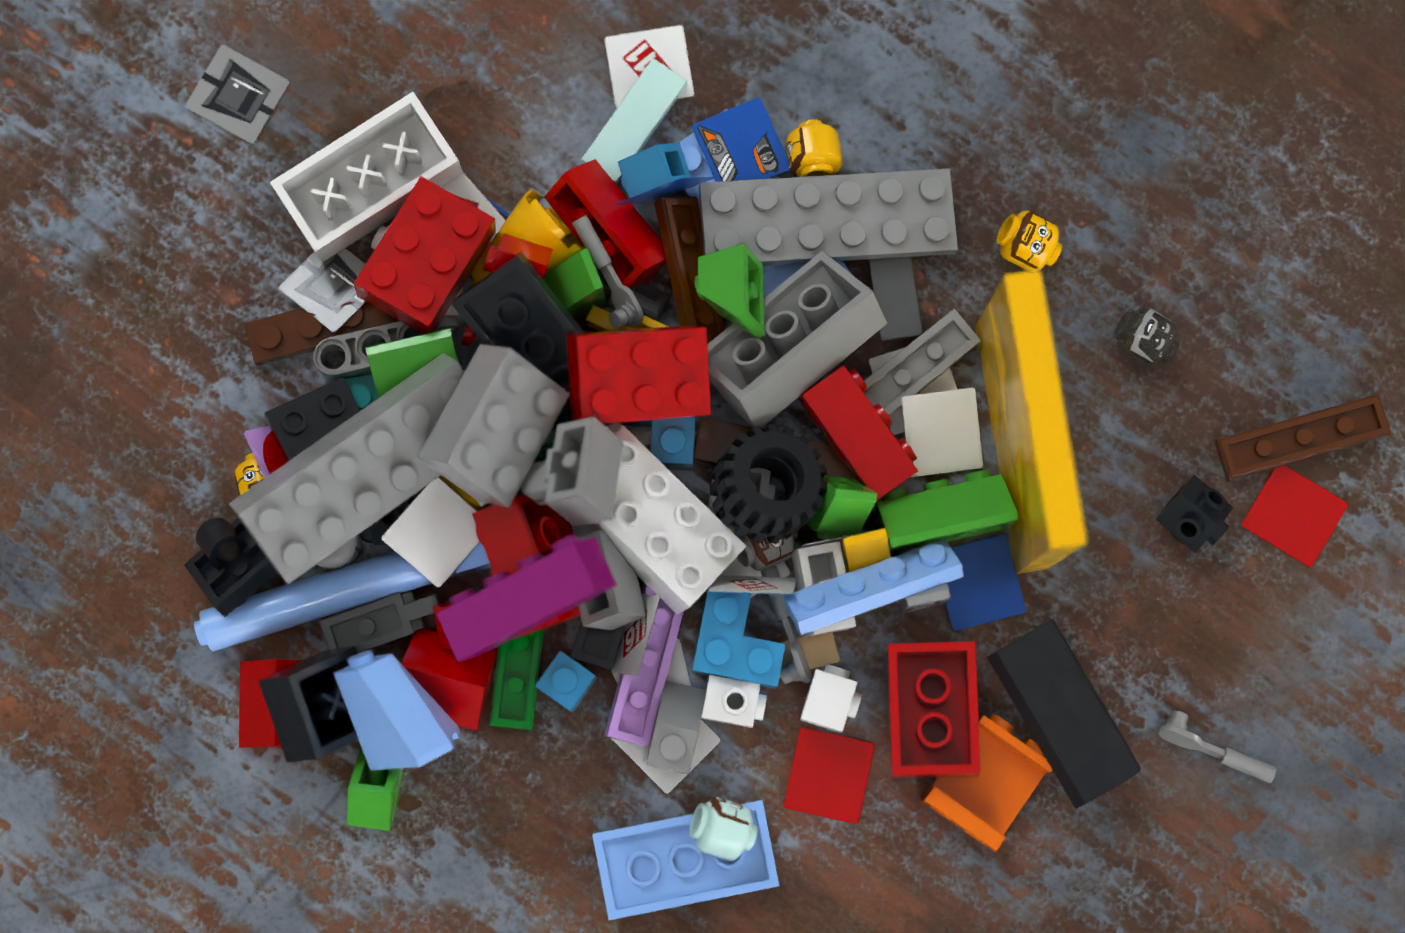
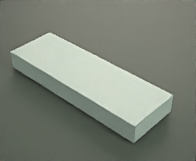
M652 58L582 157V162L587 163L596 159L617 185L621 180V171L617 161L642 150L687 86V81Z

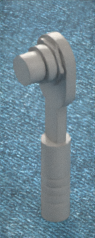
M585 215L574 221L572 225L585 248H588L597 270L600 269L612 291L611 300L615 311L609 315L611 325L614 328L638 326L643 321V310L632 290L622 285L611 265L612 260L595 232L594 227H592L589 218Z
M777 566L761 571L762 577H780ZM769 594L778 622H783L793 656V661L789 662L787 666L781 667V678L785 684L793 681L809 683L812 681V674L803 648L796 636L791 617L786 610L784 601L786 594Z
M1172 711L1170 719L1167 720L1165 725L1160 727L1159 736L1170 743L1190 750H1199L1220 759L1219 762L1268 783H1271L1275 777L1276 767L1228 747L1221 749L1204 742L1198 735L1187 731L1188 715L1181 711Z

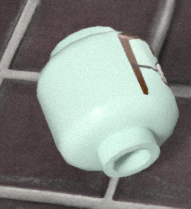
M714 797L709 799L706 804L700 803L695 809L690 823L689 835L694 838L695 845L699 851L725 860H734L742 854L744 849L748 851L752 849L757 837L758 828L752 824V813L748 807L720 797Z

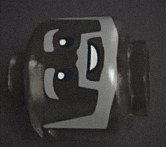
M1148 306L1140 307L1136 311L1129 309L1120 319L1113 334V338L1117 340L1116 347L1118 352L1145 369L1154 368L1160 362L1169 363L1179 348V342L1175 340L1177 334L1175 323Z

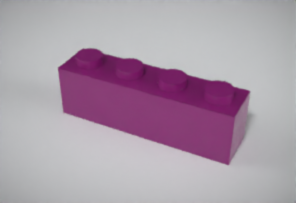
M576 535L564 538L551 545L554 553L544 558L541 553H538L518 562L519 571L509 576L507 571L500 572L483 581L485 589L475 593L472 588L451 597L449 600L452 606L437 613V616L457 662L480 656L616 587V581L596 537L578 541Z

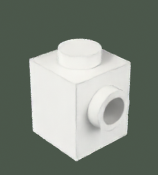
M827 664L824 671L816 669L800 720L839 733L843 732L847 716L855 718L862 697L861 693L855 692L857 682L849 679L851 672Z
M709 675L702 719L753 728L754 719L763 721L767 695L759 694L761 684Z

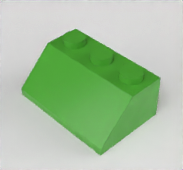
M982 470L965 475L966 482L949 486L948 479H942L924 484L923 492L908 495L906 488L888 492L882 497V501L876 502L874 510L879 529H886L890 555L896 554L901 550L924 546L943 539L950 542L1010 528L1019 520L1002 474L990 476L989 470Z

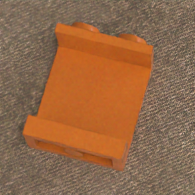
M993 714L990 719L984 715L978 717L981 770L979 776L937 777L921 801L985 847L997 852L1006 838L1004 833L1046 773H1051L1052 768L1035 741L1028 739L1024 744L1011 735L1015 729L1011 724Z

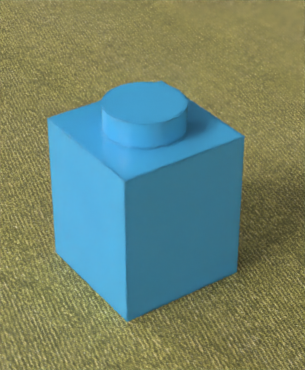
M680 142L657 144L617 161L621 171V182L629 198L677 179L691 177Z
M559 651L535 687L573 713L597 680V677L562 651Z

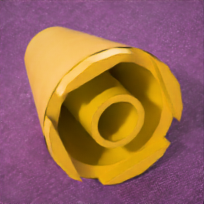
M532 188L523 195L485 249L471 272L474 279L470 282V285L473 286L491 273L483 270L490 246L499 247L503 234L553 249L546 273L585 248L579 245L578 239L552 207L544 209L539 203L544 197Z

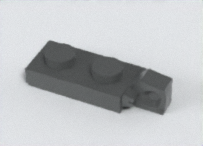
M413 591L405 594L397 593L319 622L329 650L356 646L357 652L360 653L414 634L416 630L425 628L422 617L433 614V606L441 603L437 594L415 600Z

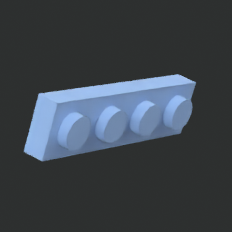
M943 539L853 572L845 573L822 583L805 587L793 594L785 595V606L800 635L962 578V564L947 541Z

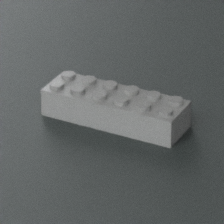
M442 353L229 503L277 573L287 584L294 581L441 476L437 471L418 459V456L464 374V370L457 360Z

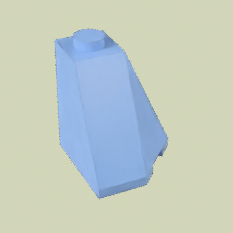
M372 650L365 651L347 659L349 666L334 673L370 770L421 767L454 748V739L459 738L461 734L458 725L392 654L374 656Z

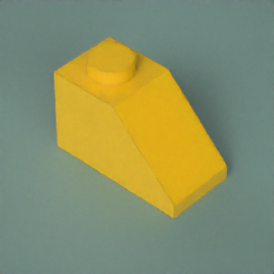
M885 528L843 538L840 543L846 573L891 558Z

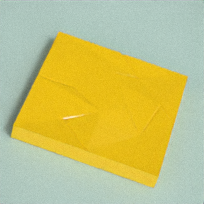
M1039 270L1004 275L975 326L976 335L981 340L978 348L999 474H1002L1019 517V520L1009 528L1016 574L1047 570L1087 542L1042 274L1039 273Z

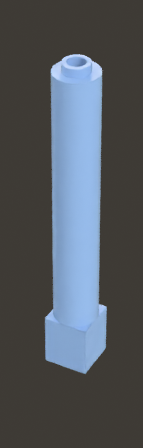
M480 542L448 579L458 575L463 577L491 568L484 546ZM392 551L250 595L242 605L236 607L226 617L215 607L199 612L200 620L194 622V628L200 645H208L210 650L214 652L433 583L396 551Z

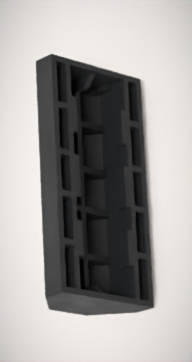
M1054 619L1049 620L987 656L1075 809L1114 789L1141 771L1140 765Z

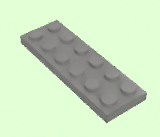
M950 169L699 183L704 255L744 243L765 266L808 263L821 251L825 252L835 261L956 254L958 251Z

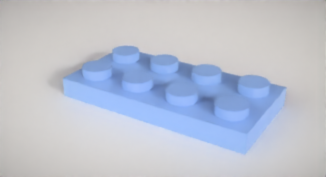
M759 800L741 804L748 807L751 811L752 824L757 826L758 831L752 849L749 851L744 849L742 854L734 860H725L698 850L694 838L689 835L693 814L592 834L608 919L614 920L779 886L763 801Z

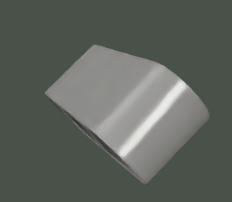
M398 321L329 337L322 340L316 346L313 360L319 371L331 381L342 377L345 379L372 375L366 356V348L375 341L389 343L407 339L418 331ZM331 352H345V361L341 367L337 369L326 368L325 360Z

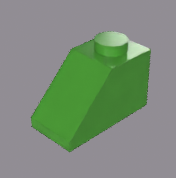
M744 243L698 257V275L695 276L694 280L698 296L702 300H706L719 315L755 338L764 337L763 264Z
M588 248L577 252L545 274L544 281L572 317L590 311L593 305L600 307L607 304L602 282Z
M825 475L821 479L828 482L827 492L822 496L825 500L806 525L817 532L818 538L825 540L840 538L843 535L859 534L876 503L878 493L853 478Z
M360 747L348 786L347 825L390 831L399 801L404 768L370 770L362 747Z

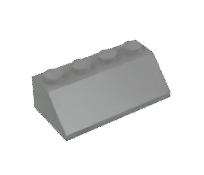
M821 251L764 298V337L755 338L740 327L732 324L707 344L709 380L736 413L752 427L760 426L762 428L883 328L887 321L873 291L825 252Z

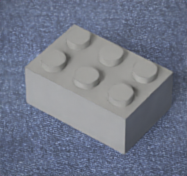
M480 344L421 450L418 459L479 502L509 508L570 394L511 348Z

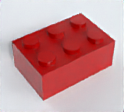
M420 176L355 280L354 286L357 297L422 334L435 332L450 308L452 301L460 292L495 235V218Z
M690 325L566 334L572 421L595 417L604 424L711 415L706 327Z
M525 494L515 496L509 508L492 505L472 514L476 524L477 538L484 546L491 565V576L503 571H507L510 576L519 571L518 562L538 553H541L544 558L554 553L551 545L574 535L568 520L549 505L540 506ZM579 606L520 636L557 626L580 617Z
M975 641L888 644L891 778L978 777L981 770Z

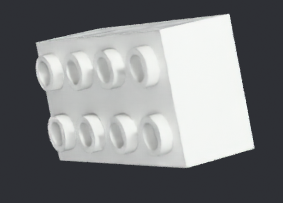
M411 92L275 178L270 184L323 263L395 217L420 176L442 187L463 174V170L459 160L414 92Z
M622 425L614 433L623 441L612 519L585 525L592 532L604 531L635 574L651 590L660 595V598L678 615L695 603L746 548V545Z

